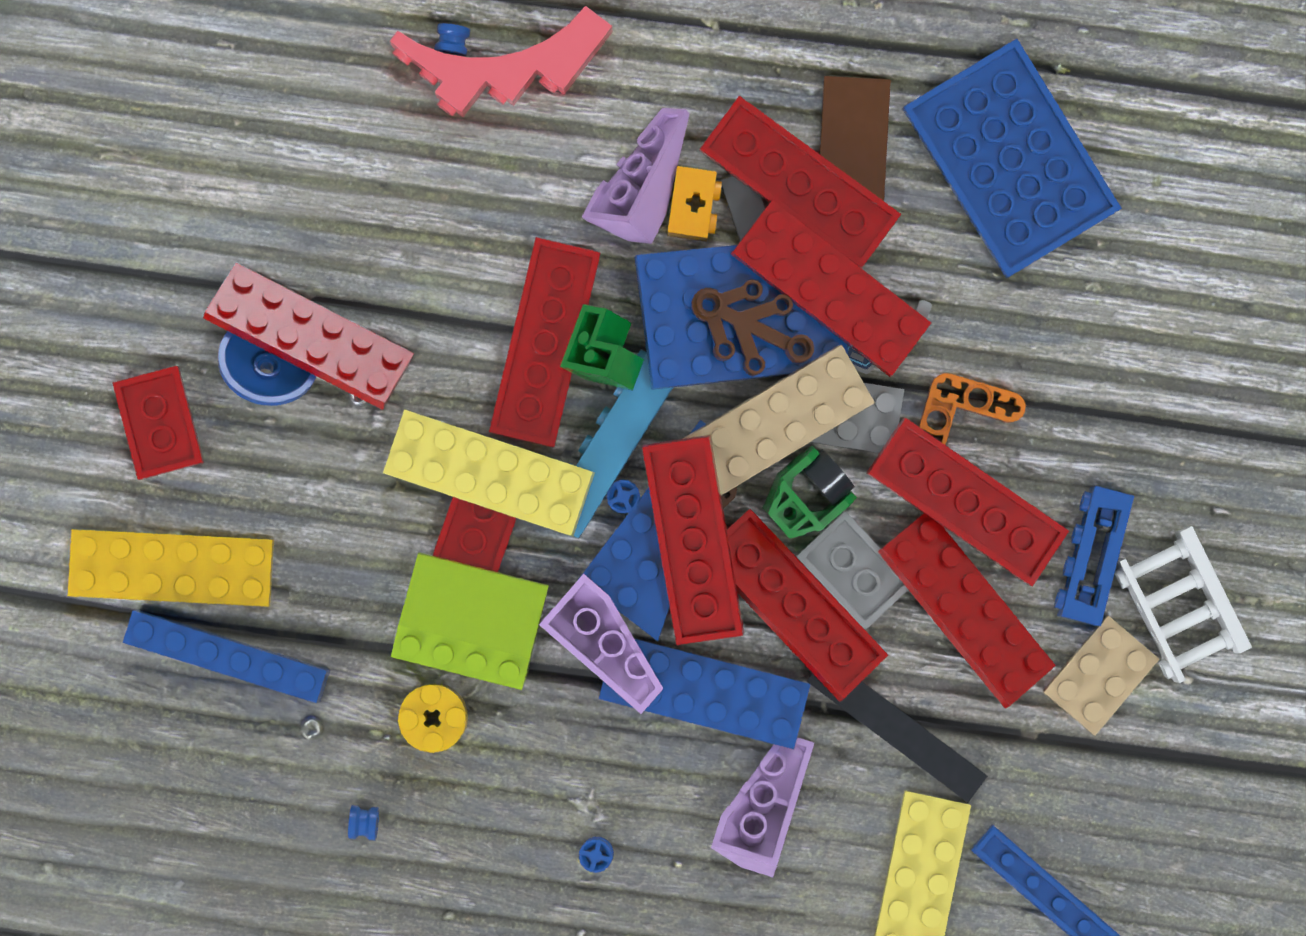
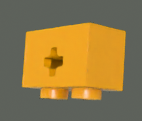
M677 166L667 236L707 242L708 233L715 234L717 214L711 213L713 200H720L722 181H716V171ZM693 196L700 197V204L705 205V207H699L697 213L691 212V206L686 204V202H692Z

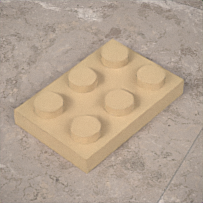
M1106 615L1102 620L1101 626L1095 628L1042 692L1095 736L1159 661V658L1109 615Z

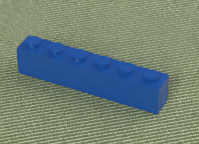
M140 610L132 611L122 642L314 703L321 702L330 674L329 669Z

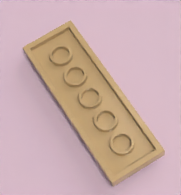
M838 345L683 439L711 435L720 494L723 495L875 402L842 345Z

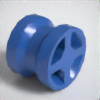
M438 24L437 33L439 34V41L435 43L434 50L445 54L466 57L467 48L465 47V41L470 37V29L455 24Z
M619 480L611 485L606 498L608 505L613 511L627 514L638 505L640 493L634 483L628 480Z
M351 805L348 825L349 839L364 836L368 840L376 841L379 807H371L369 810L361 809L358 805Z
M595 836L589 838L583 843L579 851L581 865L585 870L593 873H599L608 868L614 857L612 844L603 837Z

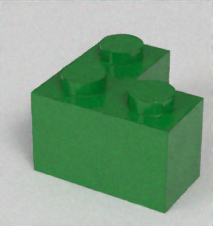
M583 304L560 367L588 381L633 391L644 359L623 348L632 324L631 322L608 309Z

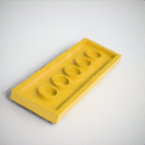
M71 529L67 596L270 607L274 540Z

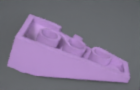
M662 108L637 138L639 145L628 158L623 156L616 165L620 169L608 183L603 180L597 187L582 215L584 220L624 240L652 244L667 213L690 114L686 109Z
M583 574L539 625L642 714L663 690V687L610 596Z
M797 737L794 749L775 744L771 747L749 780L745 782L737 796L722 813L711 846L713 850L742 868L770 877L774 876L814 742Z

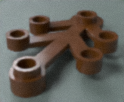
M751 279L741 287L723 293L713 288L699 290L692 298L691 308L699 320L707 322L715 343L713 354L719 361H727L735 353V346L731 341L727 340L721 319L733 325L745 357L743 369L750 376L760 374L765 368V361L758 354L752 335L785 350L788 359L795 363H803L813 355L814 344L808 336L799 334L791 338L758 322V320L772 315L784 316L788 314L793 307V302L789 296L781 294L776 296L771 302L738 312L728 307V305L743 299L747 301L757 300L763 292L759 281ZM747 285L756 287V296H750L747 293ZM703 300L712 302V311L704 310L702 307ZM777 300H784L786 302L787 309L785 311L777 308ZM794 344L802 346L803 354L801 356L794 354ZM720 345H726L729 348L728 356H723L719 353ZM751 359L759 362L760 367L758 371L750 369L749 361Z

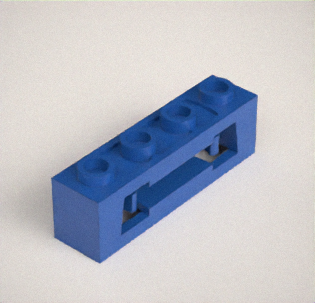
M1099 486L1090 487L1089 492L1084 491L1079 510L1084 511L1081 525L1075 524L1071 537V543L1075 544L1073 556H1067L1062 575L1067 576L1064 589L1059 588L1055 598L1054 608L1059 609L1057 616L1093 626H1101L1134 499L1133 495ZM1101 509L1096 525L1111 527L1113 512L1116 511L1112 530L1106 532L1093 581V585H1097L1091 606L1090 602L1095 588L1080 585L1078 599H1075L1079 581L1084 580L1097 527L1093 526L1097 510Z

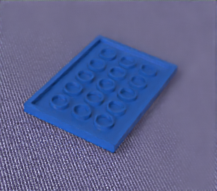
M1018 39L1013 40L902 108L1006 279L1122 209Z
M737 245L641 254L634 257L651 390L785 376L838 345H842L849 356L848 347L844 341L793 303L792 310L784 316L772 315L760 319L758 322L791 338L799 334L808 336L814 344L813 355L803 363H795L788 359L785 350L752 335L758 354L765 361V368L760 374L750 376L743 369L745 357L733 325L721 319L727 340L731 341L735 346V353L729 360L719 361L713 354L715 343L707 322L699 320L691 308L693 296L703 288H713L723 293L741 287L751 279L761 283L763 288L762 295L755 301L743 299L728 305V307L741 312L771 302L776 296L782 294L731 255ZM747 285V293L750 296H756V287ZM703 300L702 307L704 310L712 311V302ZM777 300V308L785 311L787 309L786 302L784 300ZM794 344V354L798 356L803 354L801 345ZM720 345L719 353L723 356H728L729 348L726 345ZM754 359L749 361L750 369L758 371L760 367L759 362Z

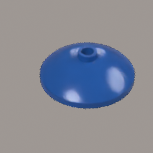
M229 331L226 332L221 340L218 351V367L221 376L234 393L247 401L266 406L284 405L306 394L316 380L317 376ZM269 369L272 373H263L261 370Z

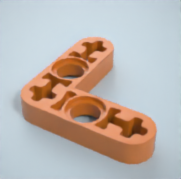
M944 373L938 375L930 385L919 427L932 436H942L941 442L946 445L956 408L1001 422L1012 423L1023 417L1026 405L1024 399L1015 392ZM945 380L951 381L950 387L957 390L961 389V383L966 384L967 388L962 394V404L956 402L959 395L949 393L946 398L941 397V390L937 389V384H943ZM973 389L983 390L987 396L986 404L980 408L972 406L968 399L970 391ZM993 393L999 394L996 400L998 402L1007 403L1010 398L1013 399L1014 406L1019 407L1018 412H1013L1008 417L1005 415L1006 410L997 406L994 407V413L989 412L988 409L993 403ZM933 411H939L945 416L946 424L941 430H933L928 426L927 417Z

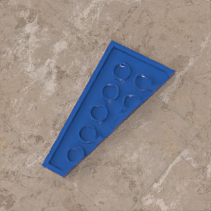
M700 420L691 433L703 427L706 423ZM648 487L636 508L629 512L582 575L585 574L608 594L621 614L656 641H659L670 605Z

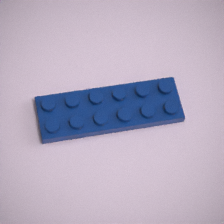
M635 639L663 687V690L644 711L790 749L795 748L811 684ZM603 681L599 699L633 708Z

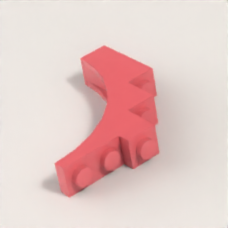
M585 6L567 26L549 39L523 51L498 57L470 58L445 54L423 46L399 31L395 33L390 43L395 49L392 54L407 66L410 62L414 63L422 69L419 75L433 86L437 82L440 83V86L435 91L436 97L440 100L437 105L451 116L458 113L461 117H464L487 86L490 88L488 94L500 104L504 105L507 101L514 106L537 75L541 77L539 83L552 93L558 90L565 95L613 31L612 25Z

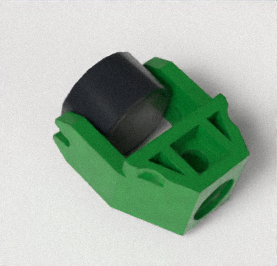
M811 445L777 473L762 508L783 533L791 539L809 532L823 530L846 510L857 497L851 491L855 486L835 461L823 449L818 452ZM801 471L805 473L814 486L830 502L823 510L810 511L792 490L793 480ZM791 507L790 513L784 515V510Z

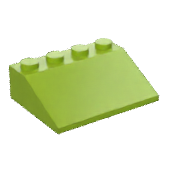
M418 553L399 620L391 657L522 690L526 681L549 585Z

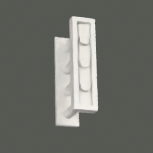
M1192 526L1175 532L1178 540L1174 541L1173 546L1131 567L1126 559L1118 560L1116 565L1118 569L1114 573L1121 588H1128L1163 659L1159 661V666L1167 679L1172 678L1173 682L1176 683L1185 681L1181 669L1221 649H1232L1233 653H1242L1252 648ZM1177 558H1187L1192 568L1189 571V576L1146 597L1144 596L1136 580L1137 578ZM1195 587L1197 589L1202 588L1207 598L1204 601V606L1159 627L1151 611L1152 608ZM1210 617L1212 620L1217 618L1222 628L1219 636L1174 657L1166 641L1167 638Z

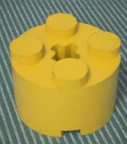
M427 684L413 690L402 702L398 715L399 728L405 740L414 748L429 753L444 751L457 743L465 733L468 722L467 707L461 695L451 687L442 684ZM427 710L429 712L438 710L441 713L438 717L441 722L440 726L435 723L429 726L426 723L428 720V716L425 714Z

